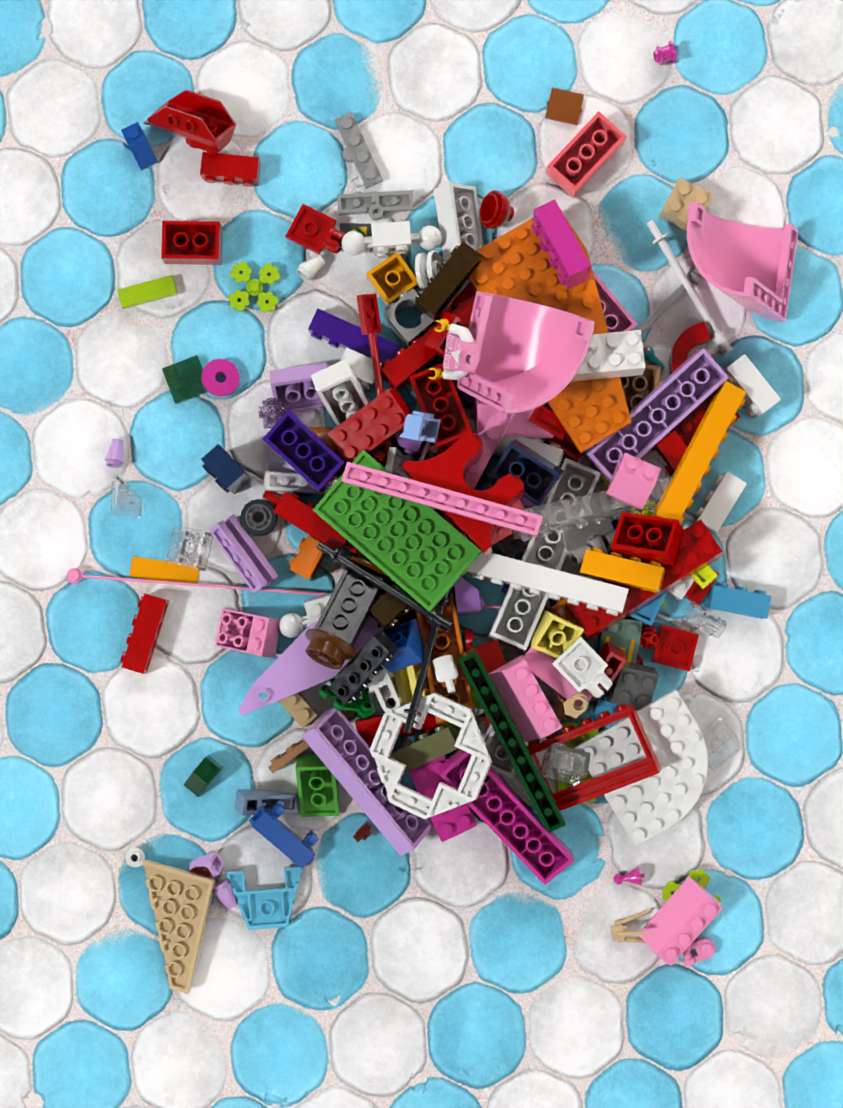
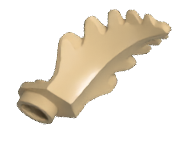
M576 693L566 701L557 694V697L553 696L555 703L550 701L551 708L559 722L561 718L565 721L568 720L567 717L571 720H574V718L579 720L578 716L585 712L589 706L587 696L582 693ZM576 700H581L583 704L577 705L575 702Z

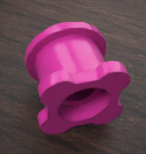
M669 41L667 46L656 47L653 52L656 63L658 62L659 65H663L664 62L668 61L671 64L675 63L677 54L672 41Z

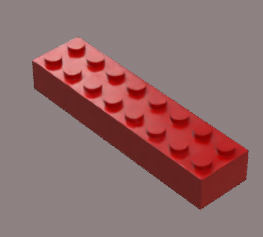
M700 519L684 529L673 566L661 564V567L665 569L660 593L604 580L602 582L628 589L622 614L618 613L617 616L610 615L602 608H599L598 611L586 608L587 604L579 603V606L569 603L567 605L581 627L584 628L586 635L592 639L724 556L723 551Z

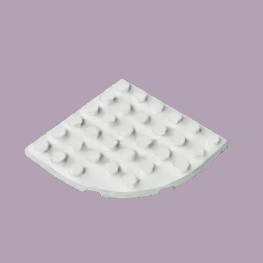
M676 689L637 711L662 768L660 773L604 794L635 846L670 828L685 817L698 801L706 782L708 757L705 740L696 720ZM629 716L575 746L577 753L593 778L646 758Z

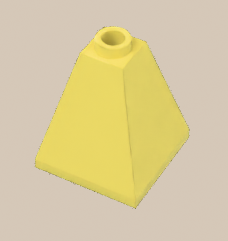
M543 609L533 632L531 647L554 658H558L581 636L584 628Z

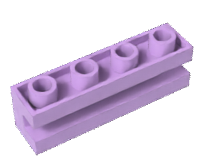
M234 514L225 521L222 520L217 523L210 531L211 535L254 594L271 584L278 577L275 569L266 560L264 554L259 550L252 537L246 532Z

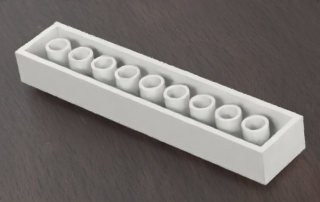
M568 458L563 460L560 468L564 472L548 495L540 513L543 519L538 536H530L520 561L558 571L561 569L567 555L562 533L580 524L601 474ZM509 586L488 636L521 651H526L549 594L541 593L540 595L529 593V589L522 588L521 590H516Z

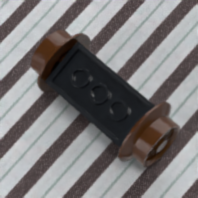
M359 550L356 551L354 557H347L384 582L392 585L391 578ZM342 565L344 571L314 629H308L305 633L306 638L309 640L305 650L306 654L317 663L331 669H341L345 660L356 658L357 654L353 647L369 617V609L376 603L382 591L381 588Z

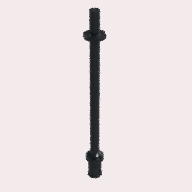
M322 542L317 545L318 550L331 557L330 563L333 564L338 561L424 615L428 620L427 623H433L446 633L451 629L454 622L439 614L437 609L429 612L415 600L341 555L342 550L339 547L333 550Z
M452 588L437 604L436 609L442 616L444 608L450 605L451 600L449 597ZM433 623L410 709H404L408 716L403 732L408 734L412 732L415 717L421 716V713L417 710L439 627Z

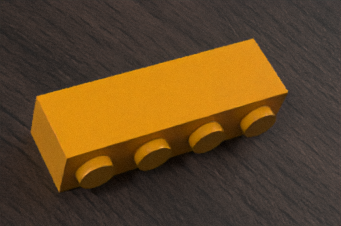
M586 549L580 570L582 575L660 593L665 569L661 567L660 563L650 561L647 564L642 563V559L630 557L629 560L622 558L623 555L611 552L608 555L604 554L601 549Z

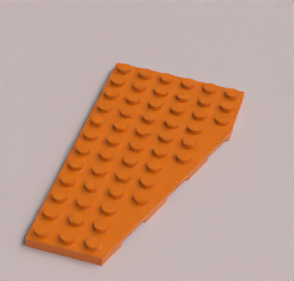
M532 218L476 250L482 255V262L469 277V281L476 291L520 299L573 313L595 321L593 334L608 333L592 267L587 281L567 290L565 285L560 284L556 268L553 269L551 267L548 253H544L541 249V240L538 235L535 236L532 232ZM568 222L572 232L574 233L578 243L580 244L584 254L586 255L590 263L586 247L584 246V244L582 243V241L580 240V238ZM620 377L572 381L557 396L548 401V404L580 454L631 424Z

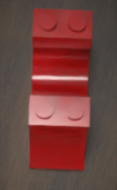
M467 431L446 451L433 458L423 461L407 460L402 465L403 470L412 480L512 507L525 494L524 482L517 475L513 477L510 473L500 478L488 490H474L466 484L465 478L468 470L479 461L484 453L482 439L475 432L471 434ZM441 510L486 557L492 553V539L497 525Z

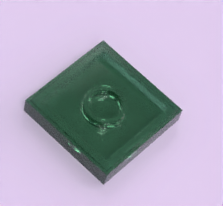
M198 355L162 368L176 405L208 393L201 381L203 368Z

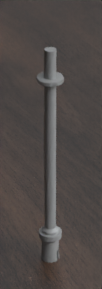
M697 268L687 273V277L692 285H698L703 277ZM683 284L636 329L641 330V335L686 291Z

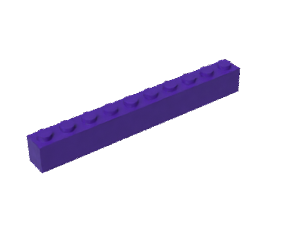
M317 308L308 328L311 337L319 341L321 339L329 341L328 344L338 349L340 346L346 349L347 347L371 358L368 334L362 335L360 327ZM376 335L380 363L383 364L388 359L392 361L397 357L396 353L403 347ZM433 361L421 371L439 365L440 363ZM456 388L461 402L467 404V408L473 410L475 397Z

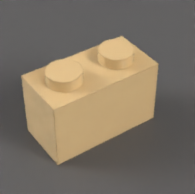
M300 692L279 700L302 728L319 715Z

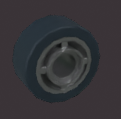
M256 499L244 506L240 519L246 531L255 536H264L274 530L277 525L278 515L273 512L275 508L266 500ZM257 513H263L264 520L260 523H256L254 519Z

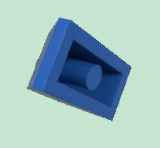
M138 122L121 129L141 171L158 163Z

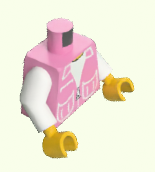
M447 319L437 320L436 322L441 323L442 327H435V331L449 330L447 332L443 361L444 371L440 368H430L429 370L435 371V376L428 378L433 380L443 377V379L460 380L467 376L469 371L476 370V365L480 361L478 356L479 343L473 339L468 328L453 323L450 325Z

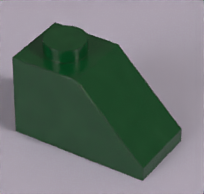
M210 755L206 756L189 776L184 786L199 797L222 770L223 766Z

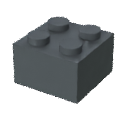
M626 662L614 679L607 696L613 704L622 705L627 703V706L633 704L636 709H641L651 703L659 674L654 667Z

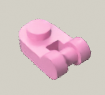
M708 938L694 940L683 952L684 965L691 966L712 957L716 950L714 943ZM695 949L696 955L691 956L690 951Z

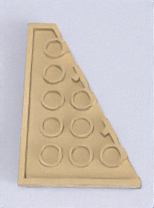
M145 859L142 862V866L145 868L146 885L149 888L151 907L155 913V925L159 933L158 939L161 952H163L165 958V970L168 974L169 988L188 994L192 987L216 879Z

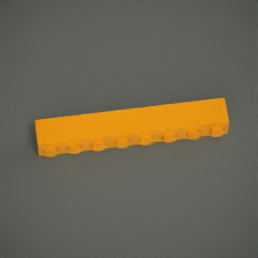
M728 381L719 386L652 516L677 519L682 524L685 518L683 516L685 509L688 510L692 505L693 499L691 498L694 492L697 493L702 485L700 480L703 475L706 476L709 472L711 459H715L720 449H718L720 442L723 443L726 439L728 426H732L737 417L735 415L737 409L740 410L745 402V399H743L745 391Z

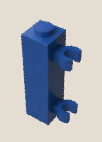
M277 802L271 811L262 806L249 819L251 826L301 869L311 864L315 856L311 846L319 840L316 837L317 834L310 830L302 840L278 819L286 811L281 803Z

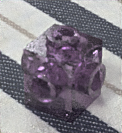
M277 398L262 400V407H259V419L262 418L264 429L272 428L286 413V406H282V401Z

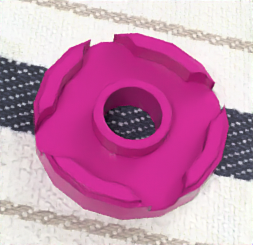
M215 359L207 363L201 376L205 390L217 397H225L232 394L238 387L240 380L236 366L225 359ZM223 374L226 380L220 383L215 379V376Z

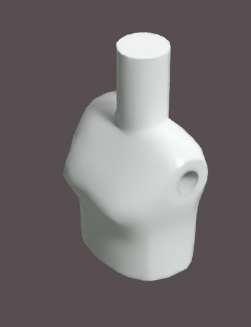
M445 655L432 660L437 681L445 682L448 693L455 692L453 679L459 675L452 655Z

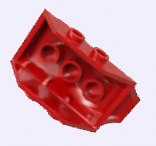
M187 89L168 100L144 122L145 125L162 128L183 137L190 147L207 151L209 154H217L230 143L236 127V123L221 101Z

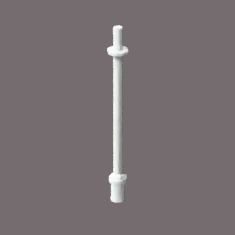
M652 219L646 223L655 237L652 243L659 244L712 332L711 340L715 341L722 355L726 354L733 347H731L725 337V331L718 329L664 239L668 234L662 235Z

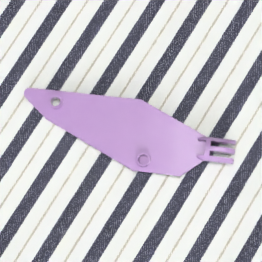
M370 615L353 647L356 654L373 635L384 630L382 627L378 628L377 625L379 624ZM318 621L311 623L252 684L239 707L240 714H248L336 676L341 669L325 667L311 659L305 651L309 644L305 633L308 629H314ZM345 660V662H344L342 668H343L350 660ZM263 692L267 693L265 700H262L260 697Z

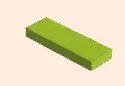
M173 275L117 289L123 309L178 295Z

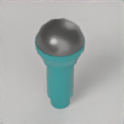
M650 346L644 347V358L650 360L653 365L661 366V371L664 370L665 367L656 357L653 348Z

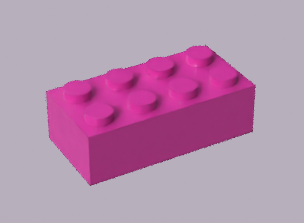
M554 199L535 208L531 229L535 236L538 235L541 240L540 246L543 252L548 253L551 267L553 269L556 268L560 284L565 285L566 289L569 290L587 281L591 265L556 200Z
M445 755L409 771L418 793L433 799L440 782L449 785L439 774V767L447 761ZM467 803L430 817L441 842L477 826Z

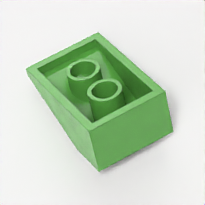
M298 755L295 769L301 817L339 816L338 780L317 755Z

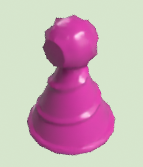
M637 866L624 876L616 874L613 877V881L617 885L622 884L624 881L641 886V878L645 877V874H640Z

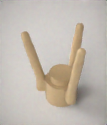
M652 909L642 911L623 920L615 921V925L611 926L612 940L618 941V943H645L643 939L628 938V936L646 935L647 931L627 932V927L622 925L651 913Z

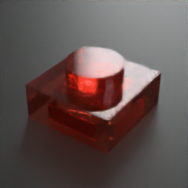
M366 820L353 834V838L357 842L361 839L365 841L372 833L370 831L372 825Z

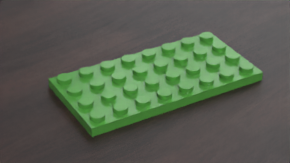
M364 450L352 462L390 473ZM342 474L315 506L313 511L430 612L482 551L431 507L343 483L341 481Z

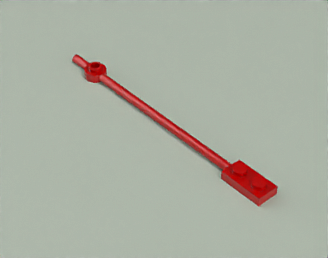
M376 293L357 295L362 335L368 334L376 395L378 397L384 392L376 339V333H382ZM391 439L384 444L386 461L389 447H392Z

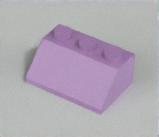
M327 362L270 371L271 388L277 415L285 414L287 410L298 412L325 407L316 392L311 375L327 368Z

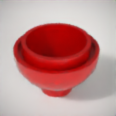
M497 190L489 192L484 197L480 206V219L483 226L488 229H497L504 225L506 221L512 220L514 208L510 206L506 195Z

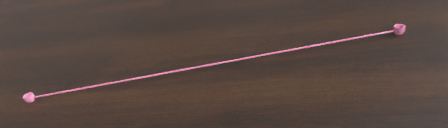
M77 568L70 569L66 575L67 580L74 584L80 583L83 578L251 590L249 587L89 576L83 575V572ZM263 588V589L260 590V591H267V592L308 594V595H324V594H328V593H320V592L292 591V590L265 589V588ZM484 605L483 607L500 609L501 606ZM544 609L548 612L556 613L555 610Z

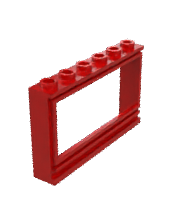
M627 703L616 707L617 711L612 713L609 710L598 714L599 718L594 720L591 717L581 721V725L574 727V725L563 728L562 733L557 734L555 731L546 736V739L542 741L535 739L528 742L529 746L527 747L561 811L660 773L662 768L633 704L627 706ZM629 716L646 758L553 793L536 753Z

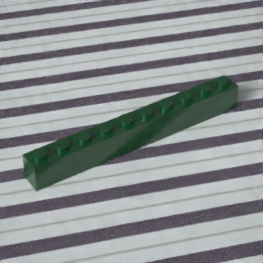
M476 647L459 654L458 662L548 833H551L565 826L564 816Z

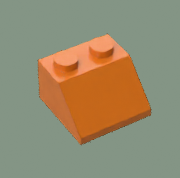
M307 536L306 539L303 538L298 546L300 549L298 555H294L289 563L291 566L290 570L312 581L326 555L317 549L320 541L310 536Z

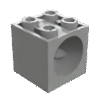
M414 289L404 291L399 296L400 300L395 304L393 302L390 303L383 313L385 323L407 348L412 345L411 341L415 337H422L430 325H437L438 323L436 322L438 317L434 321L422 311H420L421 324L415 328H404L397 323L400 311L406 308L417 309L415 302L417 293Z

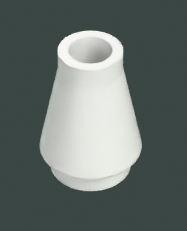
M318 254L300 264L297 272L304 281L312 280L319 269L325 264V261Z

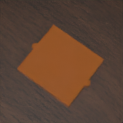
M552 88L550 99L547 101L548 108L545 118L577 126L579 115L583 110L581 106L584 95Z

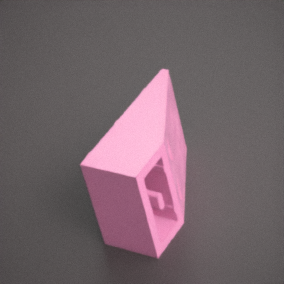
M222 609L215 646L275 658L280 633V620Z

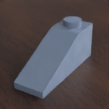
M239 789L236 792L235 809L242 815H254L262 806L271 811L272 807L279 802L286 810L283 814L298 813L299 796L298 793Z

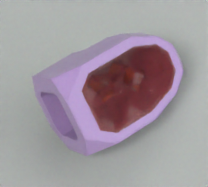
M209 853L191 861L188 871L214 878L219 876L223 868V861L219 853Z

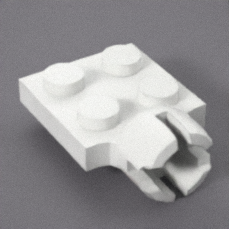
M581 636L552 663L579 693L583 689H587L594 697L599 698L605 694L598 686L599 683L607 691L612 686L611 679L604 672L608 666L607 663Z

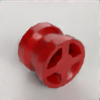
M651 625L642 626L640 645L646 649L656 647L659 642L657 629Z

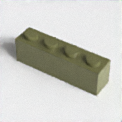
M443 724L436 727V732L429 734L427 731L417 736L418 740L414 742L410 739L401 743V748L395 750L393 747L390 758L407 765L405 773L458 749L455 747L458 736L452 724L447 727Z

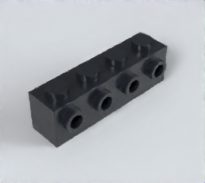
M383 631L373 635L358 652L356 658L352 659L329 686L330 690L343 704L350 701L355 702L362 695L360 693L361 690L368 688L373 682L371 679L374 676L377 677L384 670L382 666L394 659V653L398 647Z

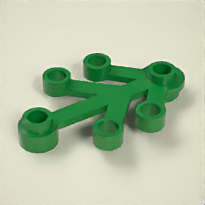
M334 677L325 682L332 684L336 678ZM328 685L321 686L320 696L323 698H336L333 706L337 710L357 711V714L365 719L373 716L376 711L374 704L369 701V688L361 690V699L358 698L353 703L343 704L330 690Z

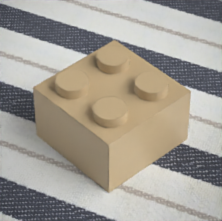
M679 177L659 217L687 232V211L690 208V202H698L706 210L713 195Z

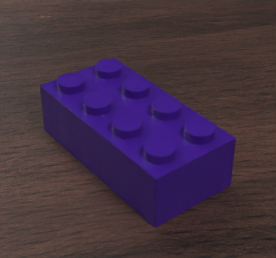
M289 410L262 438L318 492H324L345 469L347 464L335 450L294 412Z

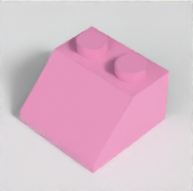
M624 453L617 463L606 495L642 510L656 484L661 468Z

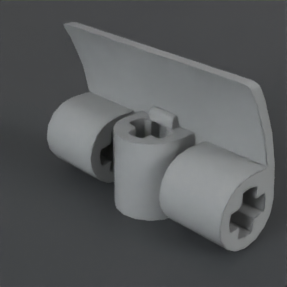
M606 511L562 533L566 552L573 566L578 567L582 565L586 549H601L604 554H609L608 552L612 550L611 544L616 529L613 530L610 511Z

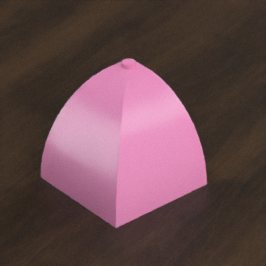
M690 202V208L687 211V242L691 258L700 274L709 283L753 314L767 320L786 323L798 229L793 224H785L784 229L736 223L705 211V207L698 202Z
M476 291L468 329L473 339L479 343L478 356L480 361L476 365L475 371H469L467 376L457 380L456 388L503 413L524 412L539 407L557 396L578 372L586 356L591 336L594 332L595 321L549 306Z

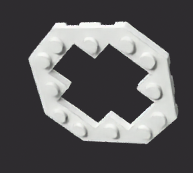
M433 693L420 699L417 711L421 713V716L415 717L413 727L418 730L422 729L429 712L461 727L455 747L472 754L458 790L440 782L433 799L400 784L407 765L390 758L402 724L406 723L408 714L404 712V709H410L411 703L384 713L370 747V752L376 761L377 771L382 783L385 785L390 803L418 817L427 819L478 798L492 761L472 709L438 693Z

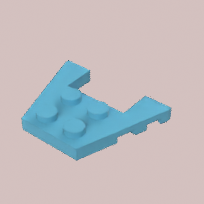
M299 866L284 868L285 888L246 890L245 870L226 872L248 930L288 927L302 869Z

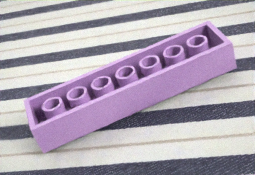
M704 348L698 349L629 412L631 418L630 425L591 447L584 454L610 482L617 463L624 453L640 459L723 384L729 376Z
M333 707L323 713L302 734V738L401 856L414 850L433 827V823L428 818L423 819L390 803L387 797L388 793L384 783L381 781L376 761L371 755L368 744L340 710Z

